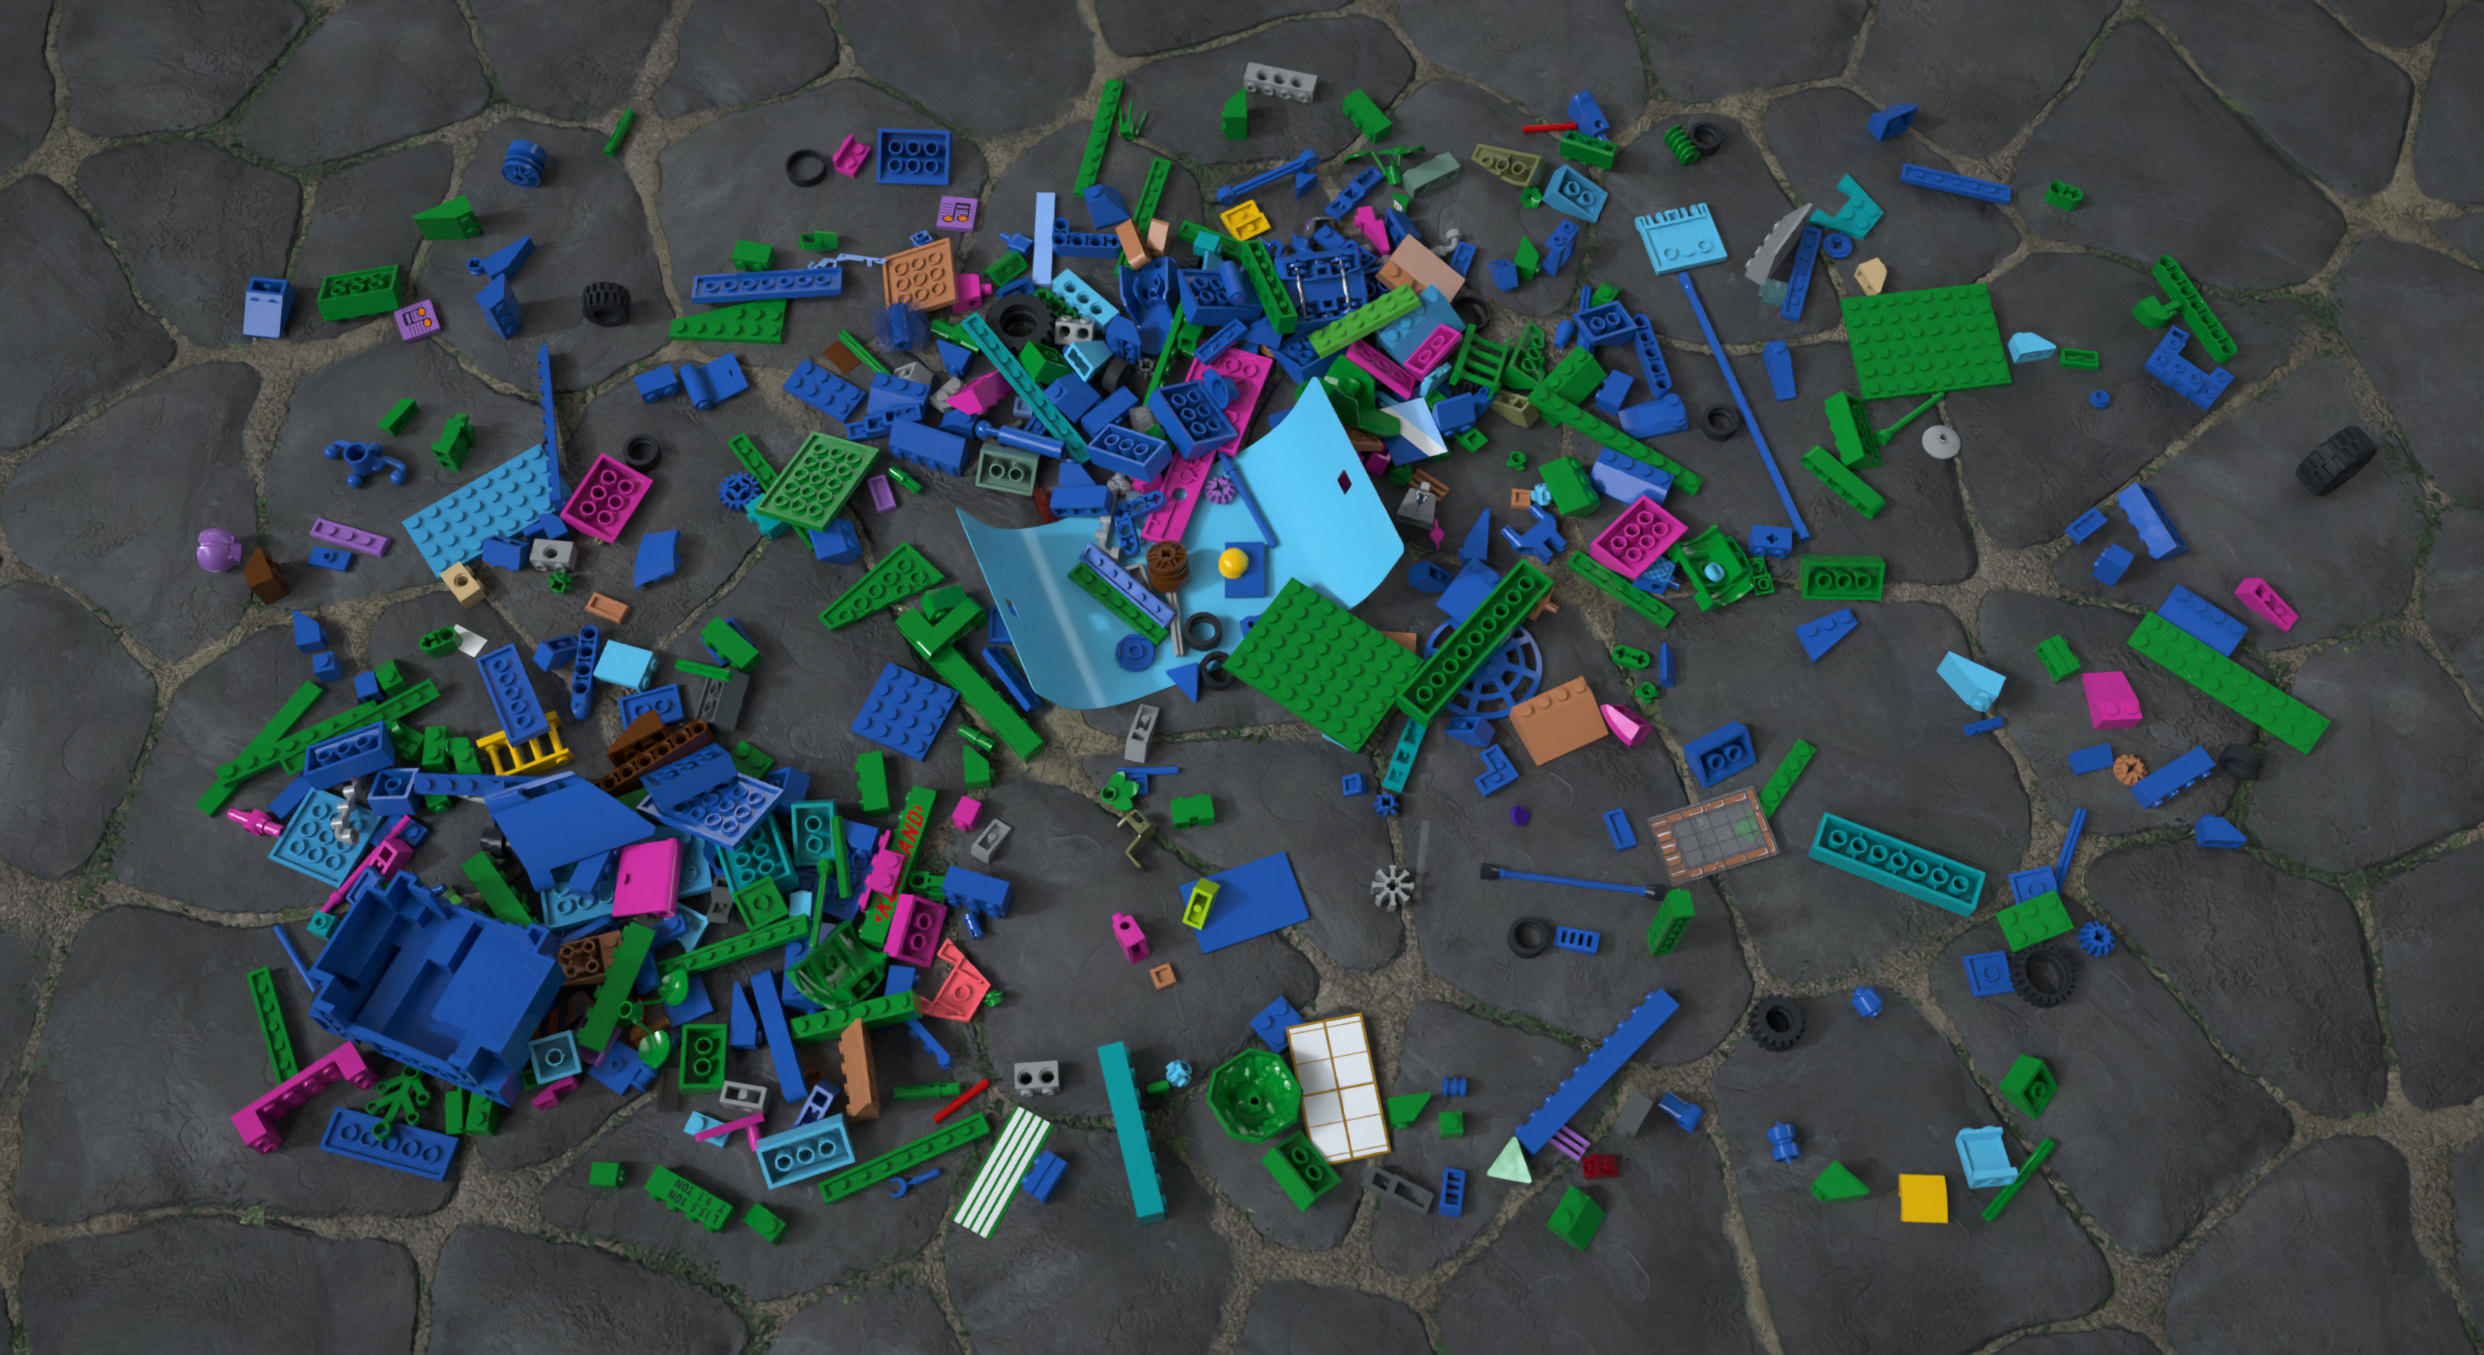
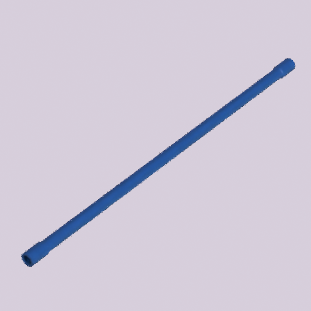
M1682 272L1677 276L1680 284L1687 294L1783 501L1799 541L1806 542L1811 538L1809 531L1799 515L1697 296L1688 272Z

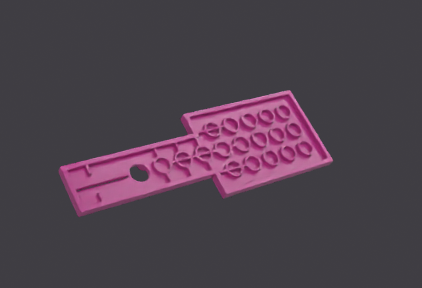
M1202 339L1200 346L1204 344L1207 340ZM1232 347L1207 367L1196 357L1194 358L1185 382L1200 379L1204 384L1203 375L1208 369H1213L1221 377L1231 378L1235 382L1240 397L1228 403L1227 408L1221 410L1238 433V437L1202 457L1186 461L1178 449H1176L1159 490L1166 496L1167 505L1162 510L1149 514L1141 534V539L1153 543L1166 540L1181 543L1217 452H1224L1228 456L1236 457L1272 368L1273 359ZM1184 489L1187 492V496L1183 500H1175L1172 497L1173 491Z

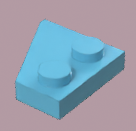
M1445 363L1429 374L1420 385L1419 395L1425 397L1449 377L1452 366Z
M677 902L676 915L681 912L686 915L690 933L678 938V940L686 949V953L697 949L711 922H707L706 916Z

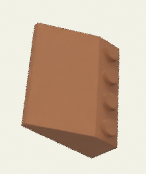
M1409 233L1375 276L1376 279L1391 291L1407 283L1416 296L1433 284L1447 299L1449 304L1465 282L1462 276Z
M1583 676L1511 707L1509 714L1511 722L1537 767L1609 735L1593 693Z
M857 1018L841 1034L842 1041L839 1042L840 1054H844L845 1062L841 1063L842 1073L847 1076L844 1090L845 1095L849 1096L850 1104H847L848 1117H852L855 1123L881 1118L871 1038L861 1018Z

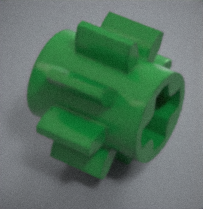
M1408 463L1399 466L1393 465L1389 470L1391 473L1389 474V479L1394 485L1398 483L1404 486L1412 479V468Z
M555 570L553 575H549L547 578L548 581H551L548 588H551L554 594L561 592L565 595L567 589L570 590L573 587L569 583L573 577H569L566 574V570L564 572Z

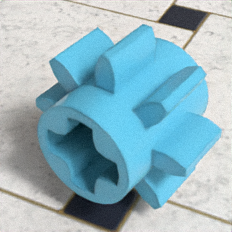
M1546 483L1536 484L1535 490H1531V500L1536 501L1539 505L1551 504V498L1553 497Z
M1177 1059L1166 1066L1168 1070L1166 1079L1171 1085L1186 1086L1192 1080L1189 1076L1192 1073V1068L1186 1061H1179Z

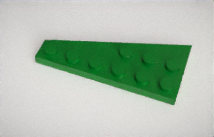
M788 298L753 301L672 320L669 338L670 340L781 345Z
M904 541L817 617L831 632H834L946 580L938 570Z

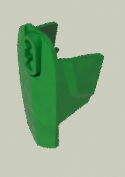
M1340 354L1324 379L1318 378L1340 422L1384 438L1397 437L1400 431L1399 418L1375 407V380L1346 356ZM1310 381L1302 382L1295 389L1294 397L1296 400H1299Z

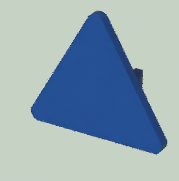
M1195 662L1168 669L1166 674L1194 703L1197 702L1199 664Z

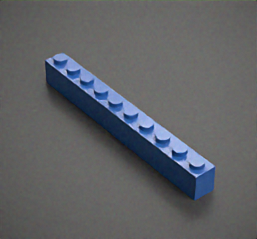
M1662 988L1656 993L1652 990L1644 999L1646 1003L1642 1007L1640 1005L1636 1006L1630 1013L1632 1017L1628 1021L1624 1019L1616 1027L1618 1032L1614 1036L1609 1034L1602 1041L1604 1046L1599 1051L1595 1048L1587 1057L1589 1061L1585 1065L1580 1063L1573 1071L1575 1075L1570 1080L1566 1078L1558 1086L1559 1092L1556 1095L1551 1093L1543 1101L1546 1105L1541 1110L1536 1108L1529 1115L1531 1120L1526 1125L1521 1123L1514 1131L1515 1137L1518 1138L1521 1149L1531 1159L1677 1011L1680 1005Z

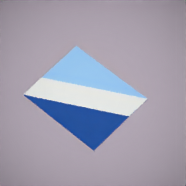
M1424 397L1379 409L1400 420L1398 436L1393 438L1383 437L1395 466L1448 452Z

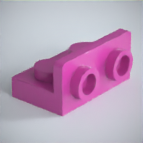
M850 134L843 141L840 150L833 156L835 170L855 178L872 153L871 147L856 142L854 135Z

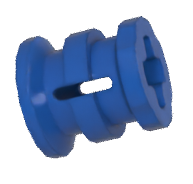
M1444 1075L1442 1080V1096L1446 1097L1447 1094H1450L1451 1097H1456V1095L1464 1097L1466 1093V1078L1458 1080L1457 1077H1452L1448 1079L1447 1075Z

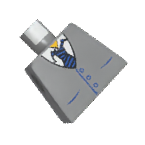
M1421 482L1419 489H1409L1398 509L1396 521L1427 530L1432 529L1436 495L1430 493L1432 487L1430 483Z

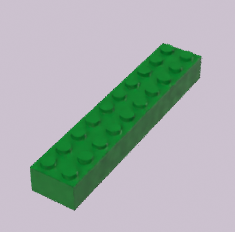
M1522 558L1396 695L1395 706L1423 728L1427 729L1551 593L1554 581Z

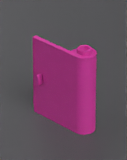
M669 838L666 841L622 846L612 913L614 918L653 913L661 918H673L676 916L684 844L679 839Z

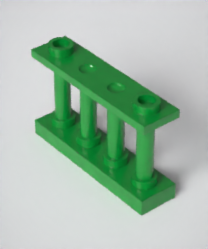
M1469 323L1449 384L1456 386L1458 379H1466L1490 388L1488 398L1491 399L1494 392L1498 393L1501 386L1499 378L1505 358L1509 357L1512 347L1509 346L1511 338H1507L1504 346L1477 336L1474 333L1476 325ZM1476 343L1500 352L1501 355L1500 357L1473 348V345L1470 344ZM1473 355L1497 364V368L1494 369L1475 362L1467 356ZM1467 366L1494 377L1493 381L1466 372L1464 368Z

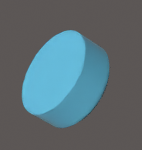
M1711 562L1705 567L1706 575L1714 582H1719L1725 576L1723 568L1715 562Z

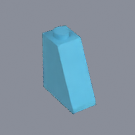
M1104 341L1072 342L1064 357L1082 380L1088 382L1105 367L1113 352Z

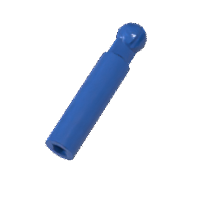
M981 420L975 426L976 434L982 439L994 436L998 438L1000 444L1060 460L1064 459L1068 445L1063 440L1003 425L1000 429L994 428L987 420Z

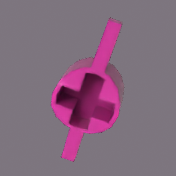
M1434 519V528L1430 529L1429 537L1435 541L1437 551L1440 550L1439 541L1443 539L1444 533L1438 528V519Z

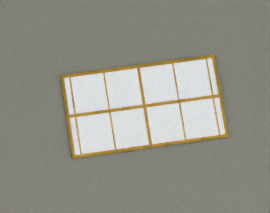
M1362 1012L1286 1027L1295 1077L1304 1090L1301 1107L1307 1137L1329 1165L1392 1153Z

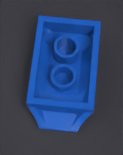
M1674 393L1667 394L1663 399L1623 407L1617 411L1623 431L1627 432L1636 441L1687 432L1688 419L1683 402Z

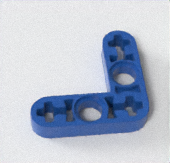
M1150 492L1121 504L1114 509L1113 518L1121 550L1126 556L1133 558L1140 553L1141 545L1134 521L1162 510L1167 505V498L1162 492ZM1143 503V510L1136 512V507ZM1126 527H1131V532L1128 535H1123V530ZM1128 541H1130V543L1133 545L1131 551H1129V549H1130V544H1129Z

